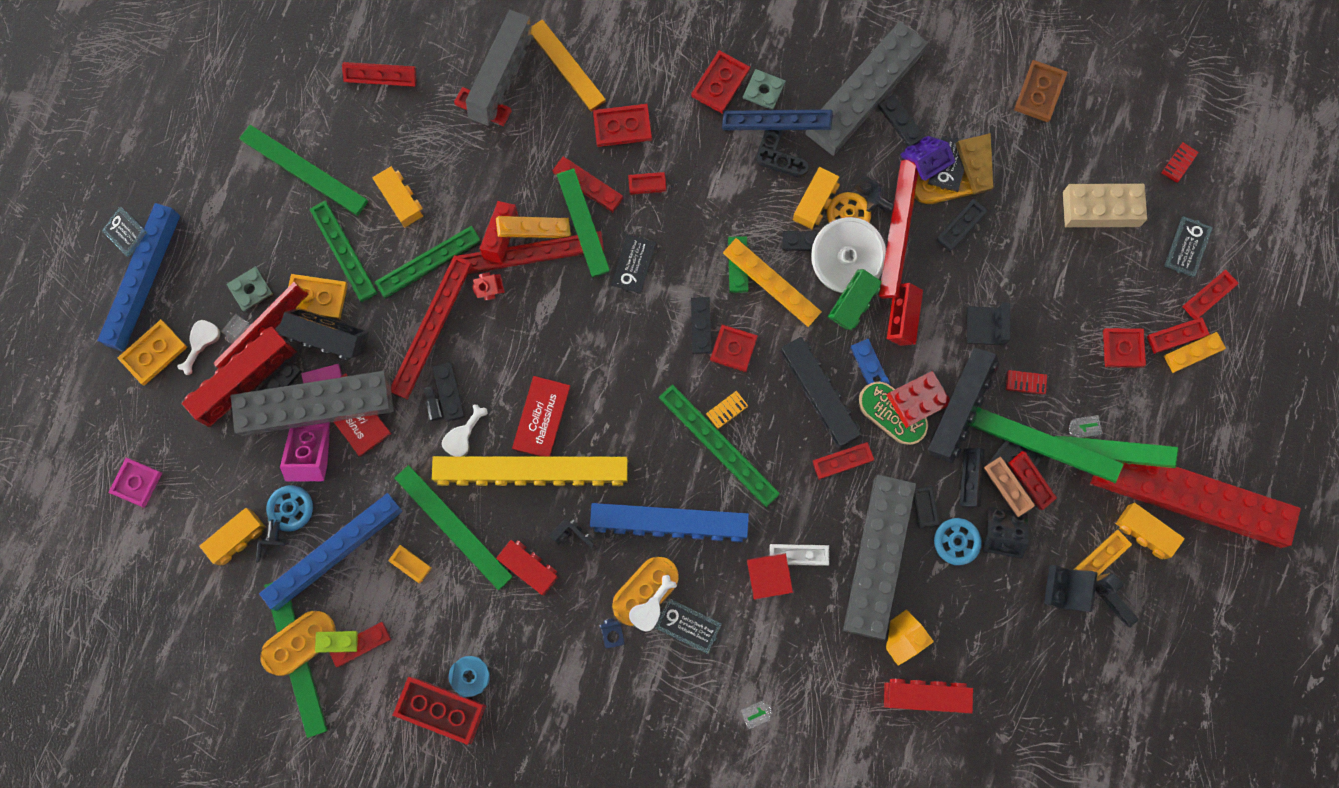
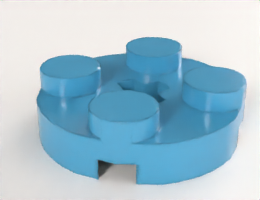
M474 656L460 658L452 665L449 671L451 686L456 693L465 697H473L482 693L490 680L487 664ZM469 670L475 675L471 682H467V678H464V675L468 674Z

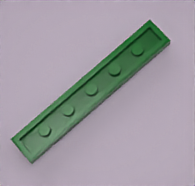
M574 168L558 173L557 178L592 278L609 273L610 270Z
M326 200L310 208L311 214L360 302L362 303L378 294Z
M470 226L376 280L375 284L382 296L387 298L453 259L454 255L459 256L482 242L473 227Z
M1055 435L1056 438L1121 463L1176 468L1178 447Z

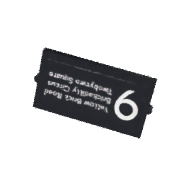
M942 135L941 140L949 143L956 162L930 177L928 184L940 187L942 190L947 189L958 192L964 172V166L955 145L960 140L959 138L954 139Z
M627 234L611 286L624 289L625 292L632 291L641 294L656 242L646 240L642 236L639 238Z

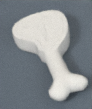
M205 320L197 321L193 325L190 333L192 350L186 361L177 365L179 370H184L186 375L192 374V365L198 354L206 346L217 342L220 338V330L217 326Z
M473 405L474 413L466 425L456 427L445 435L442 440V447L448 454L454 457H465L469 452L468 439L472 428L481 416L487 415L486 408Z
M669 575L662 577L661 587L647 603L637 605L631 609L629 619L640 630L645 632L651 631L656 626L660 617V600L668 589L677 587L676 583L670 580Z

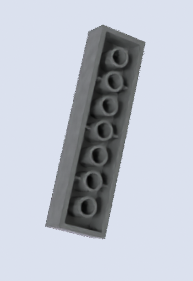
M899 21L821 109L833 111L831 130H806L805 134L834 156L877 108L878 103L884 100L926 51L928 42Z
M385 371L231 395L234 432L241 436L394 412L390 377Z
M877 475L874 478L843 627L845 632L885 640L916 483Z

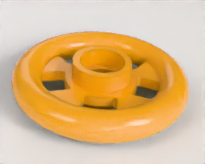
M845 192L832 199L827 209V219L830 223L836 220L835 218L838 216L841 218L853 217L869 223L871 211H866L867 201L864 197L853 192ZM849 200L856 201V206L848 204ZM838 203L844 205L840 211L835 208ZM850 210L853 214L848 215L846 211ZM858 210L864 211V217H858Z

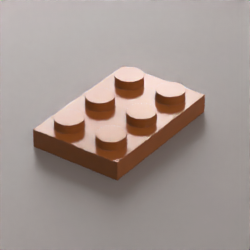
M1032 60L1014 111L1049 123L1068 72Z

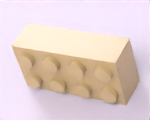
M1068 184L1063 191L1065 227H1140L1147 220L1145 184Z

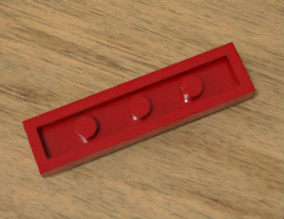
M343 62L342 64L343 82L416 86L417 84L415 66Z
M563 156L552 170L553 173L557 175L574 168L582 192L613 213L622 201L623 195Z

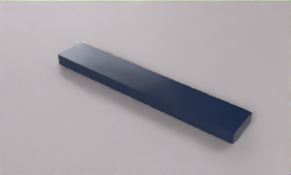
M724 111L722 129L831 130L833 111Z

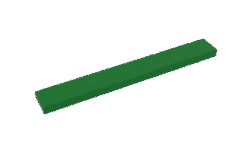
M249 125L239 139L243 143L356 216L361 213L368 203L367 199L252 125Z
M673 384L659 396V399L765 507L780 495Z
M979 407L976 411L977 417L975 422L970 424L971 427L1116 483L1124 465L1121 462Z
M409 465L394 478L498 591L513 578L505 567Z
M272 583L266 584L264 587L267 588ZM291 600L278 611L271 610L277 633L296 620ZM307 661L290 673L289 676L306 737L310 738L327 732L328 729L309 662Z

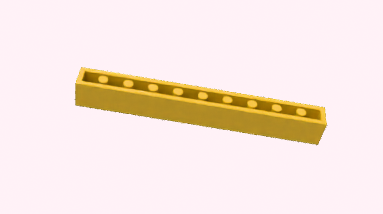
M433 456L432 480L440 486H448L449 483H457L459 486H468V483H476L478 486H487L488 483H495L497 486H506L507 483H515L516 486H526V483H534L535 486H545L546 483H553L554 486H565V483H573V486H584V483H592L593 486H604V483H612V486H623V483H628L627 457Z

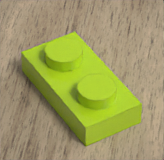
M316 632L315 652H357L358 632Z

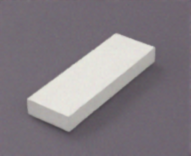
M770 544V555L786 553L788 565L829 566V545Z

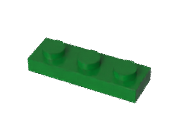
M728 237V246L737 238L747 247V237ZM729 259V293L748 292V275Z

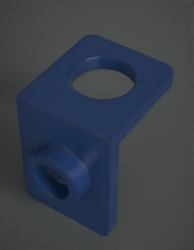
M615 618L604 620V624L600 625V628L602 629L605 648L624 645L621 622L615 621ZM611 631H616L619 634V639L615 643L609 642L607 638L608 633Z

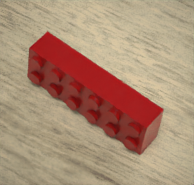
M271 326L263 330L255 341L249 342L241 353L234 355L227 365L217 369L214 376L203 381L200 388L195 392L189 393L181 404L196 421L210 427L232 408L231 395L251 392L275 372L286 359L289 360L296 354L297 351L284 336L278 334L279 332Z

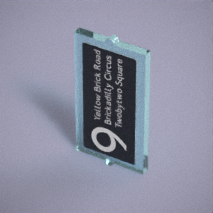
M119 207L102 230L127 257L139 246L140 241L147 233L122 207Z
M1183 216L1164 266L1176 270L1178 273L1195 277L1213 227L1202 224L1199 220L1194 221Z
M671 599L668 600L664 610L660 612L661 616L655 629L708 654L713 642L717 640L716 635L721 627V623Z

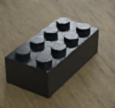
M295 308L284 312L278 334L285 336L286 340H297L303 342L302 345L313 348L315 346L321 348L320 351L324 353H335L339 355V358L350 360L364 352L369 331L301 308Z

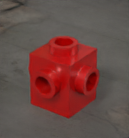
M490 272L479 274L478 279L473 280V291L477 298H484L486 301L495 299L497 294L505 293L501 274L490 275Z

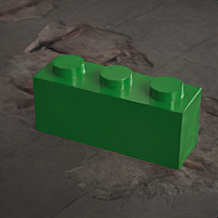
M857 269L828 315V318L844 329L852 330V328H855L860 322L859 317L869 308L871 298L879 292V286L882 281L864 269Z

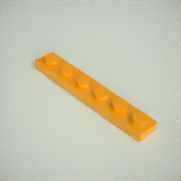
M737 238L724 250L723 254L806 326L809 327L822 312Z

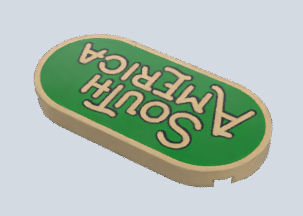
M873 382L865 386L860 392L859 404L861 412L868 419L901 444H915L925 437L928 430L927 418L906 428L886 396L889 392L895 390L893 387L884 382Z

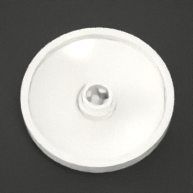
M841 218L830 222L818 233L812 247V264L816 275L824 285L836 292L843 293L857 269H864L879 279L883 272L886 248L880 233L870 223L859 218Z

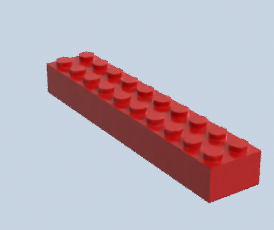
M1123 463L1124 465L1116 483L1093 475L1090 483L1091 485L1279 548L1292 545L1301 510L1299 507L1179 467L1168 468Z

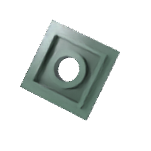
M755 69L743 99L773 110L786 81ZM767 88L769 92L763 94L759 91V89Z
M256 266L227 283L228 288L243 312L273 295ZM250 286H254V292L247 294V289Z

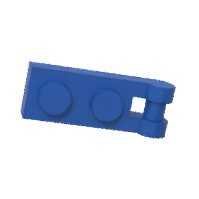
M869 339L852 345L850 347L867 385L873 383V378L876 377L880 379L878 382L890 385V381L886 377Z

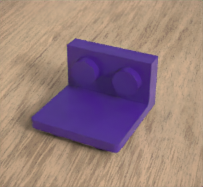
M931 136L922 138L921 142L907 147L900 154L903 159L915 163L922 180H927L956 162L949 143Z

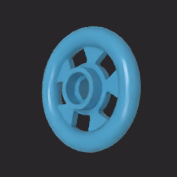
M294 485L281 487L270 496L267 502V517L269 520L273 519L274 522L276 520L281 521L283 516L290 518L288 524L280 523L279 530L287 532L298 530L311 518L313 512L312 499L301 487ZM290 493L291 499L283 500L282 495ZM299 497H301L304 501V504H302L301 506L296 501V499ZM275 504H281L279 513L274 511ZM292 505L293 510L288 512V507ZM299 511L304 513L299 520L295 518Z
M953 518L943 522L938 527L934 537V544L937 553L943 560L953 565H965L972 562L978 556L982 540L978 529L971 522L961 518ZM961 527L968 530L967 535L959 532V529ZM951 528L954 533L947 537L945 531ZM955 538L961 541L960 545L954 543ZM968 540L974 541L972 549L967 548ZM948 542V545L951 548V550L947 552L943 547V543ZM955 551H963L964 557H956Z

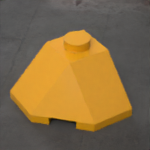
M907 609L890 621L886 650L898 666L934 642L924 627Z

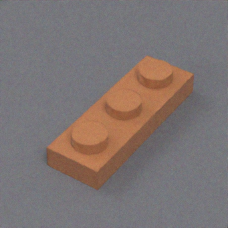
M1001 456L983 467L1017 517L1035 506Z

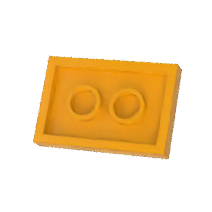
M291 274L289 286L295 282L309 294L296 308L340 320L348 286L347 282Z
M160 319L124 351L118 359L145 386L182 353L187 346Z

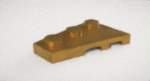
M991 133L958 141L955 145L973 194L991 191L993 189Z

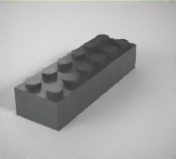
M509 9L466 98L469 119L489 126L491 120H495L497 115L496 109L498 105H502L504 100L503 94L505 90H509L512 81L511 77L516 75L519 67L518 63L525 56V48L532 41L530 17Z

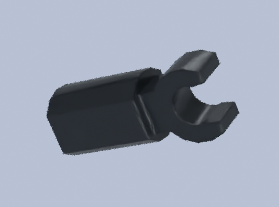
M431 386L424 388L430 420L437 421L442 419L443 415L439 400L435 397L434 389Z

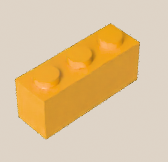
M391 166L372 177L404 228L423 217L420 211L423 209L417 199L415 201L412 199L411 195H413V192L408 185H403L401 181L404 178L398 170L395 172Z
M819 167L794 213L793 221L812 230L815 224L819 226L823 215H821L823 209H828L832 201L829 199L831 194H836L840 186L838 183L839 176Z
M1135 502L1127 506L1115 523L1123 533L1135 537L1138 544L1153 550L1152 553L1160 559L1172 558L1185 539Z
M245 508L199 547L213 564L225 565L232 559L231 556L244 550L250 540L258 538L266 526L253 510Z

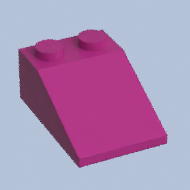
M330 422L289 429L280 465L285 481H324L328 463Z

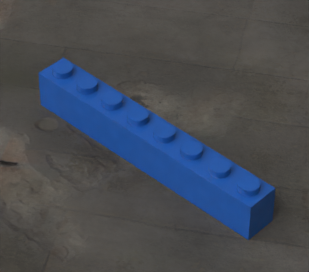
M157 203L153 206L97 340L107 347L123 352L126 349L180 218V215L174 209Z
M388 493L261 591L259 595L271 610L278 611L403 512L402 509Z
M592 503L590 528L594 529V532L606 533V530H614V534H625V531H631L633 535L644 536L646 532L653 533L655 537H664L665 534H672L673 538H684V535H690L692 539L697 540L711 537V540L723 541V538H731L732 542H743V539H747L749 514Z

